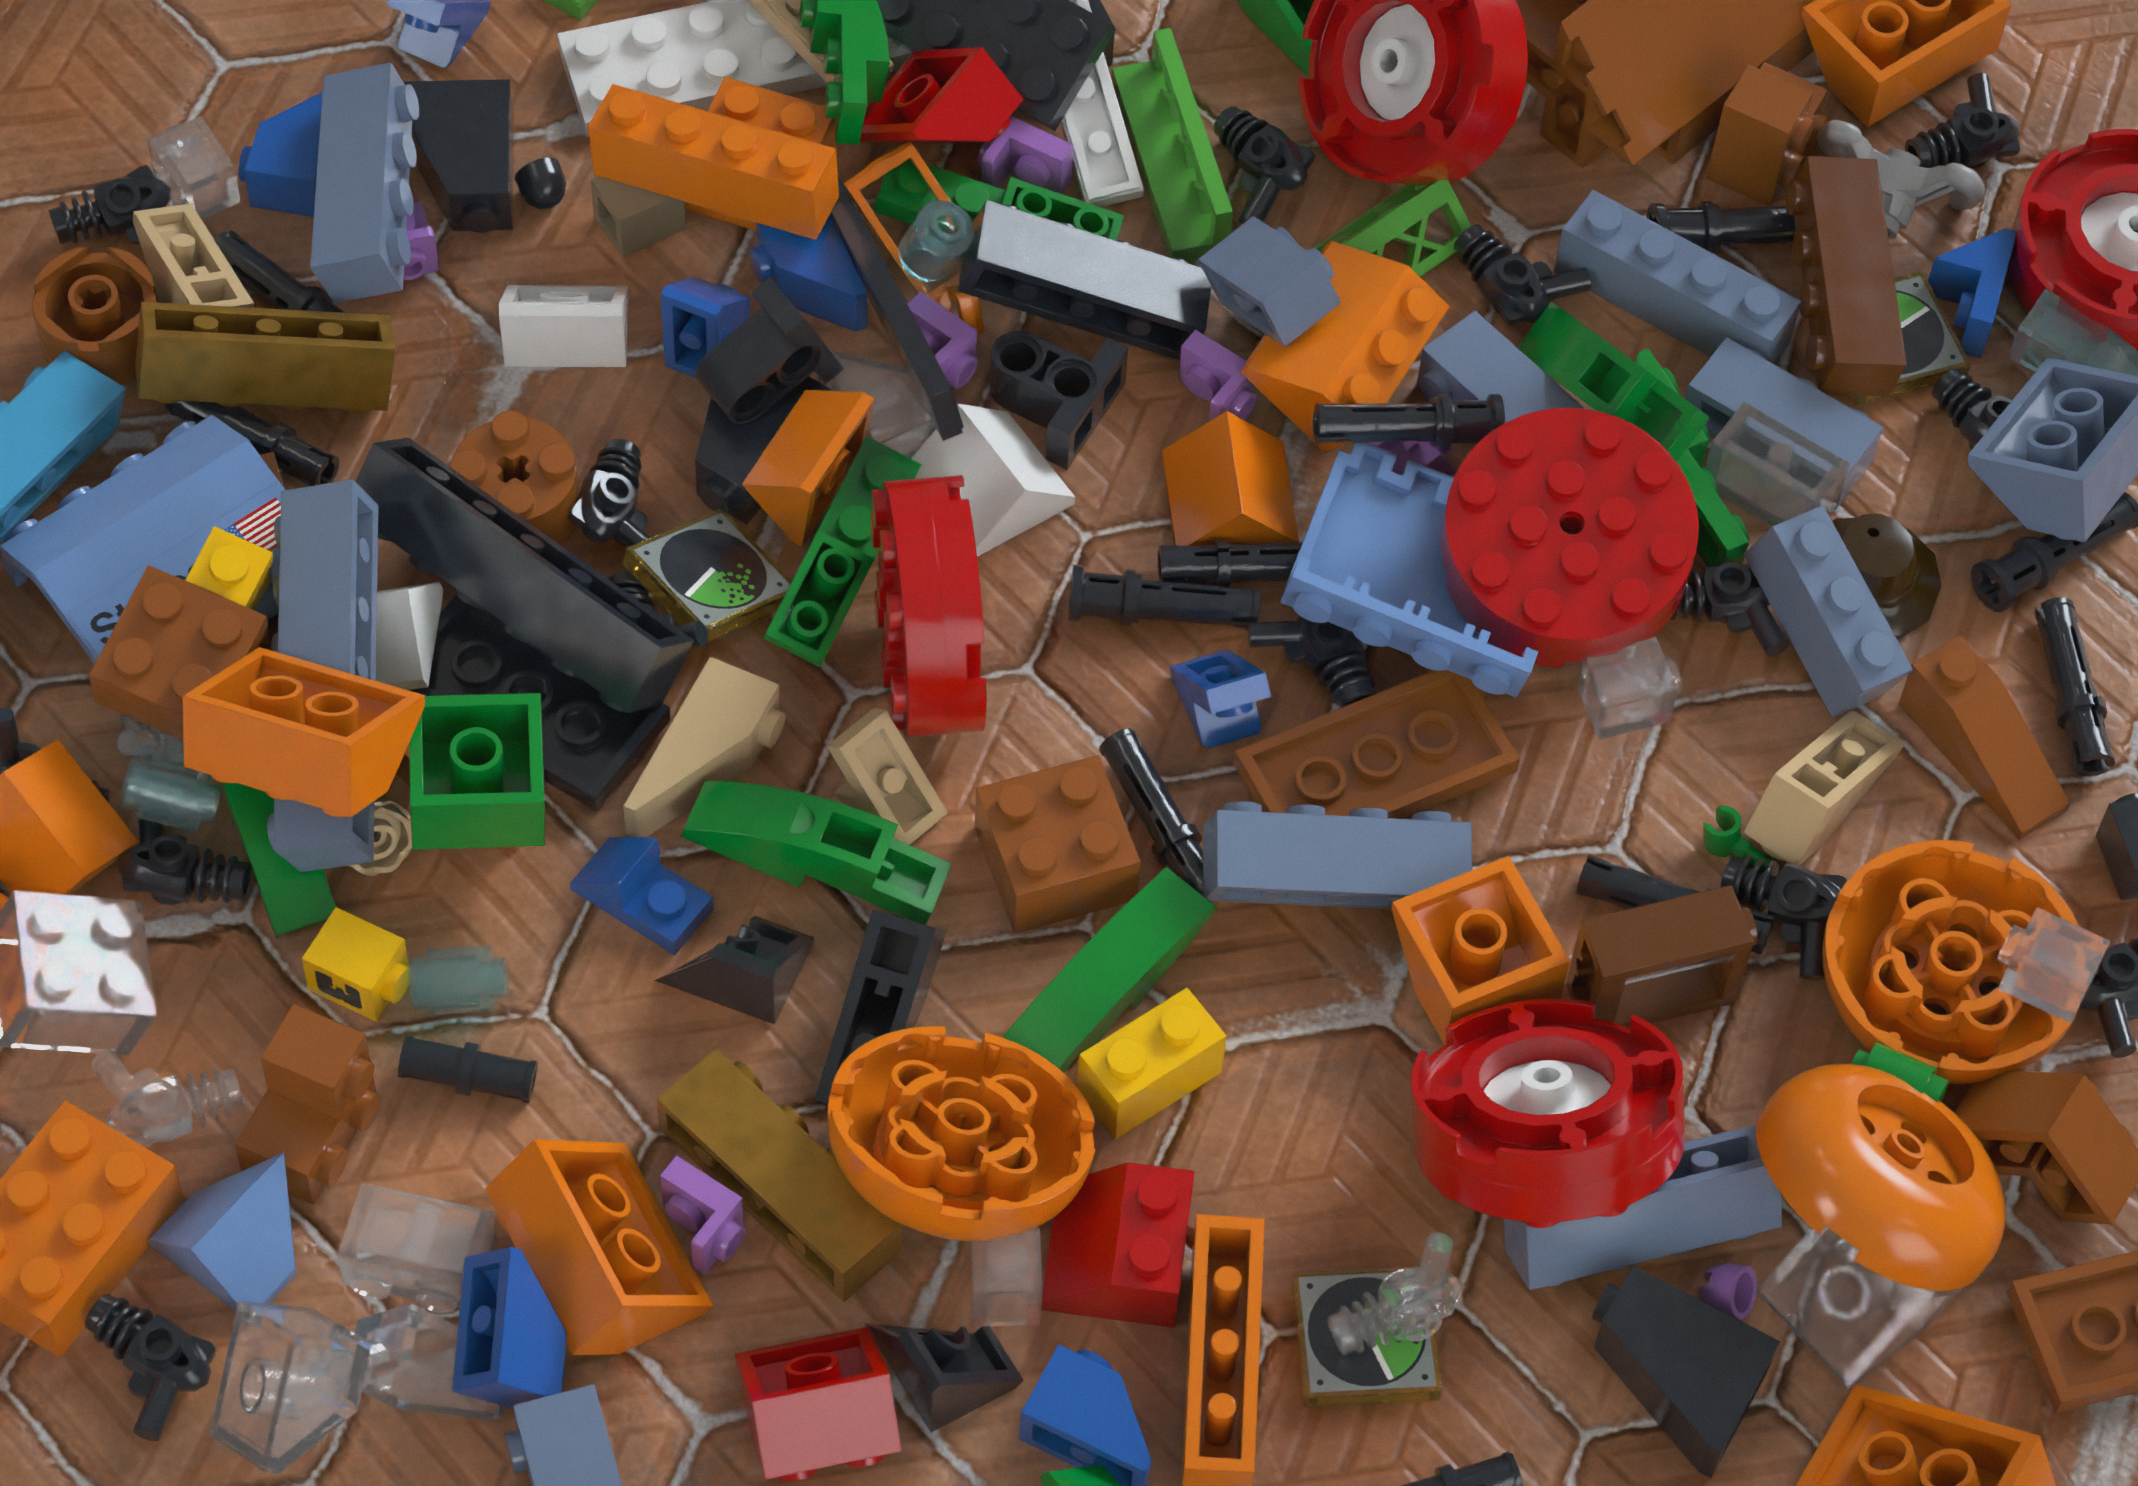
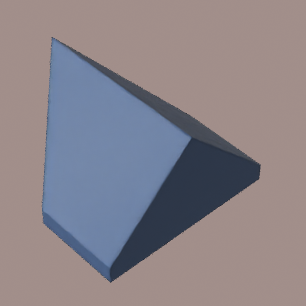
M284 1152L194 1192L148 1240L149 1245L250 1323L297 1275Z

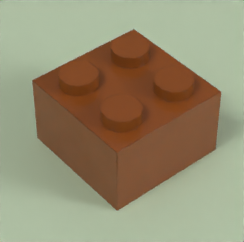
M148 565L89 674L95 703L183 741L182 696L259 647L268 649L271 643L267 616Z
M1099 755L976 788L974 827L1014 934L1128 903L1138 893L1141 861Z

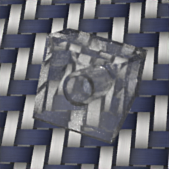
M1825 1226L1820 1234L1811 1228L1757 1288V1293L1849 1389L1861 1382L1920 1335L1962 1288L1951 1291H1933L1895 1282L1855 1262L1853 1259L1859 1250L1842 1239L1828 1226Z
M239 1300L209 1435L264 1472L280 1474L358 1411L362 1390L367 1387L372 1375L373 1363L370 1353L373 1343L314 1308Z

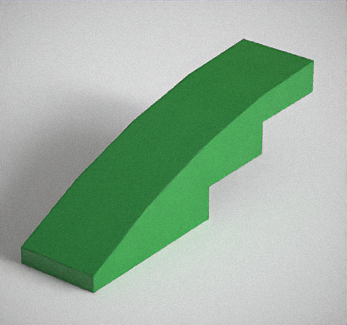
M219 782L247 861L251 864V873L254 882L257 883L275 939L325 923L336 905L324 870L300 872L277 854L270 844L267 823L270 814L274 813V798L268 796L265 791L239 783Z
M1166 867L1123 906L1067 963L1002 1038L1016 1042L1034 1051L1064 1073L1082 1051L1084 1052L1100 1042L1129 1005L1134 1009L1139 1006L1218 908Z

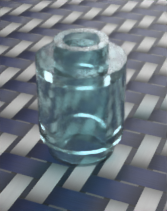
M934 201L925 205L915 217L899 244V255L905 271L911 277L924 282L941 280L947 277L973 242L974 226L969 215L961 207L948 201Z
M152 754L149 755L147 760L132 757L123 781L119 807L133 810V817L195 833L201 821L207 823L213 821L220 798L221 786L211 783V775L186 768L183 762Z
M491 945L427 949L426 956H414L410 959V993L414 1009L429 1008L431 1015L495 1011L497 997L508 996L507 962L505 957L495 958Z

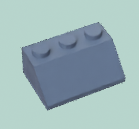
M2047 357L1968 454V466L2027 529L2051 534L2060 539L2086 542L2138 475V377Z

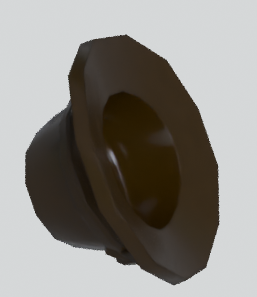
M1862 514L1854 518L1834 519L1832 522L1897 640L1928 622L1941 589L1935 553L1910 529L1903 527L1899 521L1883 514Z

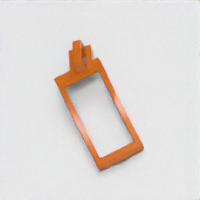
M908 141L894 151L874 160L864 170L843 184L917 294L920 292L924 293L951 313H953V308L950 300L954 301L957 304L959 318L977 330V342H979V335L985 333L978 297L957 291L960 272L929 292L860 192L861 189L910 158L963 238L966 239V233L969 230L968 225L945 194L914 145Z

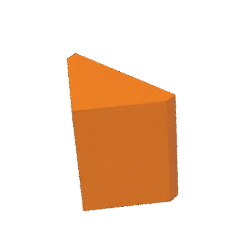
M805 390L742 483L744 488L784 534L800 547H803L832 503L865 437L868 436L875 398L865 392Z
M1225 411L1162 450V463L1174 545H1213L1214 539H1228L1229 544L1299 542L1287 460L1282 440Z
M58 739L0 774V881L20 905L40 916L45 915L115 862L126 850L133 848L139 843Z

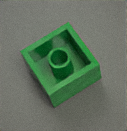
M541 693L425 696V708L409 742L412 850L545 846Z

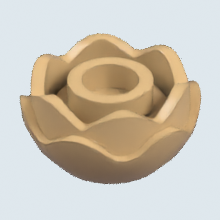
M378 798L374 801V832L378 831L374 837V862L348 865L367 876L394 871L412 849L411 815L401 805L389 799Z

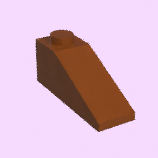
M1961 635L1912 663L1911 666L1914 670L1907 676L1898 704L2019 840L2068 810L2070 802L2002 680Z

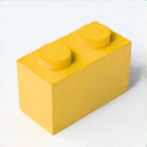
M1185 988L1079 1054L1077 1087L1087 1100L1090 1109L1116 1140L1222 1073L1227 1035L1192 992Z

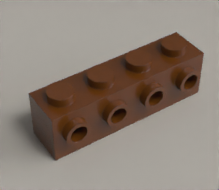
M1807 156L1796 179H1791L1787 185L1785 205L1788 215H1794L1796 226L1792 245V257L1795 266H1801L1803 284L1799 300L1802 301L1800 314L1803 318H1808L1810 329L1806 348L1808 368L1815 370L1817 388L1825 394L1889 397L1905 370L1907 362L1877 159Z

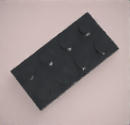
M877 0L882 13L887 38L911 52L983 47L1024 99L1016 110L1054 131L1058 128L1116 30L1110 22L1069 0Z
M455 595L439 616L428 687L409 691L425 696L541 693L544 780L597 811L671 721L670 707L663 703L662 705L630 713L621 712L609 707L599 698V691L581 678L572 677L559 671L552 665L550 661L551 656L533 643H526L512 637L504 630V622L486 609L473 607Z

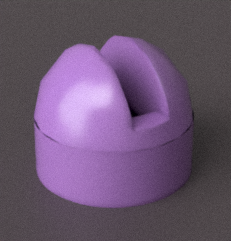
M1734 1263L1716 1264L1708 1269L1704 1274V1278L1709 1282V1285H1702L1699 1288L1702 1301L1736 1319L1742 1320L1746 1318L1751 1312L1756 1298L1757 1280L1754 1270L1750 1266Z

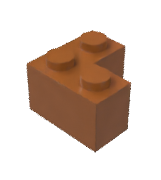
M1763 62L1760 69L1748 64L1723 105L1706 179L1762 204L1771 206L1782 186L1787 188L1789 181L1796 179L1805 162V157L1801 154L1806 146L1813 149L1818 146L1817 135L1822 125L1828 123L1830 118L1822 114L1828 90L1766 62Z
M293 1003L261 1056L267 1091L236 1141L235 1147L241 1171L284 1152L288 1194L314 1205L325 1184L333 1186L340 1178L348 1159V1150L346 1148L357 1129L365 1131L372 1123L379 1107L380 1095L376 1092L373 1076L374 1064L370 1060L366 1034Z
M2023 1070L2006 1071L1985 1081L1973 1083L1955 1111V1114L1981 1142L1990 1156L1998 1175L2028 1176L2060 1221L2113 1224L2138 1183V1149L2131 1140L2128 1130L2118 1122L2099 1095L2097 1086L2085 1074L2075 1072H2027Z

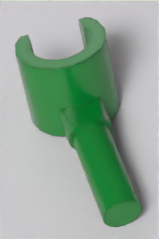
M1719 806L1716 808V822L1723 831L1715 830L1711 825L1703 823V842L1710 854L1717 857L1735 854L1743 859L1751 856L1753 857L1754 865L1757 861L1763 860L1766 867L1773 861L1752 846L1753 844L1741 835V816L1734 808L1729 806Z

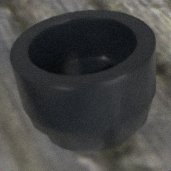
M555 158L534 160L523 166L515 174L514 179L521 196L532 207L540 210L551 209L558 205L565 195L566 178L559 161Z

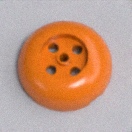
M1929 840L1906 844L1880 854L1857 870L1839 892L1828 917L1822 947L1824 976L1831 1000L1847 1028L1870 1052L1875 1043L1878 1042L1936 1067L1935 1074L1948 1079L1949 1084H1973L1988 1080L2006 1071L2024 1070L2039 1061L2057 1045L2074 1021L2080 1007L2088 975L2087 952L2080 927L2060 894L2041 875L2026 864L2011 857L2008 863L1992 855L1972 850L1974 843L1954 840ZM1899 950L1911 953L1916 958L1917 966L1909 969L1905 960V954ZM1985 982H1993L2001 986L1985 996H1982L1979 990V985ZM1931 1003L1938 1004L1946 1010L1947 1015L1934 1014L1925 1005Z
M946 1026L914 1027L894 1031L870 1040L851 1053L840 1066L832 1083L827 1110L830 1144L837 1163L849 1183L870 1205L890 1219L918 1232L939 1238L959 1241L999 1240L1026 1233L1043 1225L1059 1214L1080 1191L1090 1171L1096 1150L1094 1149L1093 1138L1094 1116L1087 1100L1078 1087L1058 1067L1044 1057L1016 1042L986 1032L982 1042L945 1036Z
M1830 1064L1804 1071L1785 1082L1770 1097L1765 1109L1759 1115L1756 1123L1757 1146L1764 1166L1775 1186L1794 1211L1816 1233L1820 1234L1825 1226H1828L1842 1239L1857 1248L1859 1251L1853 1259L1855 1262L1883 1277L1904 1285L1924 1290L1951 1291L1963 1288L1974 1282L1994 1258L2003 1237L2006 1220L2005 1197L1999 1175L1990 1156L1976 1135L1941 1101L1937 1103L1924 1092L1920 1093L1908 1083L1882 1070L1855 1064Z

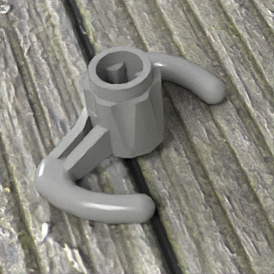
M1832 120L1822 125L1819 129L1817 144L1825 157L1877 159L1888 239L1896 238L1899 229L1907 228L1915 207L1952 192L1949 196V204L1954 210L1960 211L1976 207L1985 196L1984 183L1978 173L1962 164L1950 163L1946 166H1936L1933 168L1919 167L1921 161L1916 156L1895 148H1889L1886 154H1883L1871 146L1869 141L1862 136L1857 126L1840 120Z

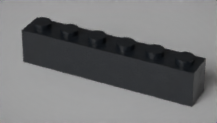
M402 438L372 444L355 482L378 504L379 539L391 541L410 555L409 561L418 569L429 574L438 575L456 588V595L465 603L476 608L486 609L504 622L503 628L509 635L520 641L533 643L551 656L550 661L556 669L569 676L581 678L599 691V698L609 707L621 712L630 713L663 704L694 641L412 439Z

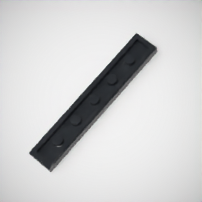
M838 175L839 198L830 214L867 291V297L942 441L962 434L964 426L952 388Z

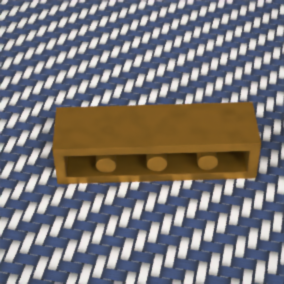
M141 302L135 359L138 399H154L167 404L180 401L216 402L229 407L243 404L278 405L291 410L305 407L340 408L352 413H360L367 410L388 411L396 351L390 315Z
M715 1048L657 1097L659 1129L711 1178L741 1196L743 1208L844 1303L902 1252L903 1225L882 1214L853 1188L840 1169L832 1148L828 1147L825 1150L809 1135V1129L805 1121L792 1107L787 1104L777 1106L762 1092L763 1087L760 1080L747 1065L741 1061H736L732 1064Z

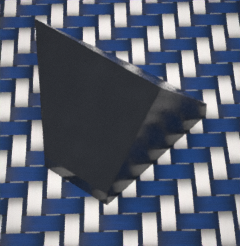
M753 916L748 926L742 925L740 927L738 935L727 936L726 941L722 944L718 943L711 950L654 981L775 1025L811 950L814 937Z
M864 1323L866 1327H869L876 1344L931 1433L1014 1390L1024 1381L990 1326H981L975 1333H968L966 1327H960L955 1332L937 1330L936 1328L923 1329Z

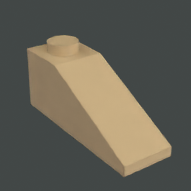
M191 203L133 211V224L148 269L153 278L159 303L254 308V302Z
M709 657L623 806L626 837H648L693 807L705 781H732L754 765L764 746L772 748L777 742L785 723V713L780 711L779 684Z
M1852 709L1773 775L1743 833L1760 843L1763 850L1770 856L1778 860L1801 865L1823 846L1897 757L1905 743Z

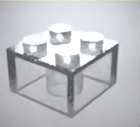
M13 891L0 911L1 1047L129 1055L157 1016L142 902L138 900Z

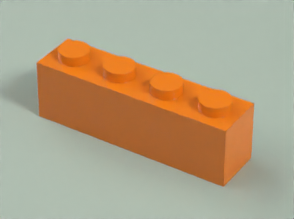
M615 84L611 85L588 125L594 175L816 240L839 198L836 148Z
M1196 1214L1191 1256L1181 1486H1253L1256 1453L1265 1218Z

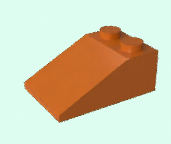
M1855 1384L1795 1486H2056L2040 1435Z

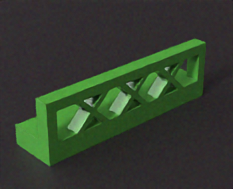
M1167 28L1154 31L1151 61L1112 68L1111 80L1169 258H1178L1189 263L1198 261L1200 257L1231 234L1233 210L1172 30Z
M1438 180L1425 186L1405 185L1313 248L1321 252L1325 244L1334 241L1382 257L1384 245L1391 240L1408 245L1404 264L1408 265L1420 277L1456 253L1454 250L1455 241L1462 232L1471 227V224L1448 180ZM1441 207L1454 234L1442 243L1437 244L1424 240L1429 214ZM1411 227L1410 235L1403 233ZM1421 249L1428 251L1420 257Z

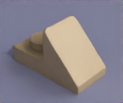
M871 709L827 745V748L847 779V782L835 792L839 800L845 805L899 824L894 834V839L910 845L948 813L887 710Z

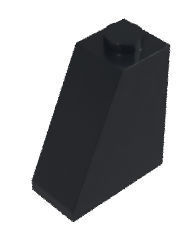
M510 79L403 81L405 85L410 84L414 88L419 104V117L417 120L412 121V139L417 158L416 166L452 230L473 231L477 233H485L492 230H513L514 115Z
M808 376L764 414L746 424L731 422L711 398L695 458L697 495L705 505L718 514H729L747 525L762 507L744 488L742 483L805 390H833Z
M1632 1266L1621 1287L1609 1283L1596 1305L1592 1319L1601 1323L1594 1349L1697 1471L1712 1478L1771 1367L1780 1341Z

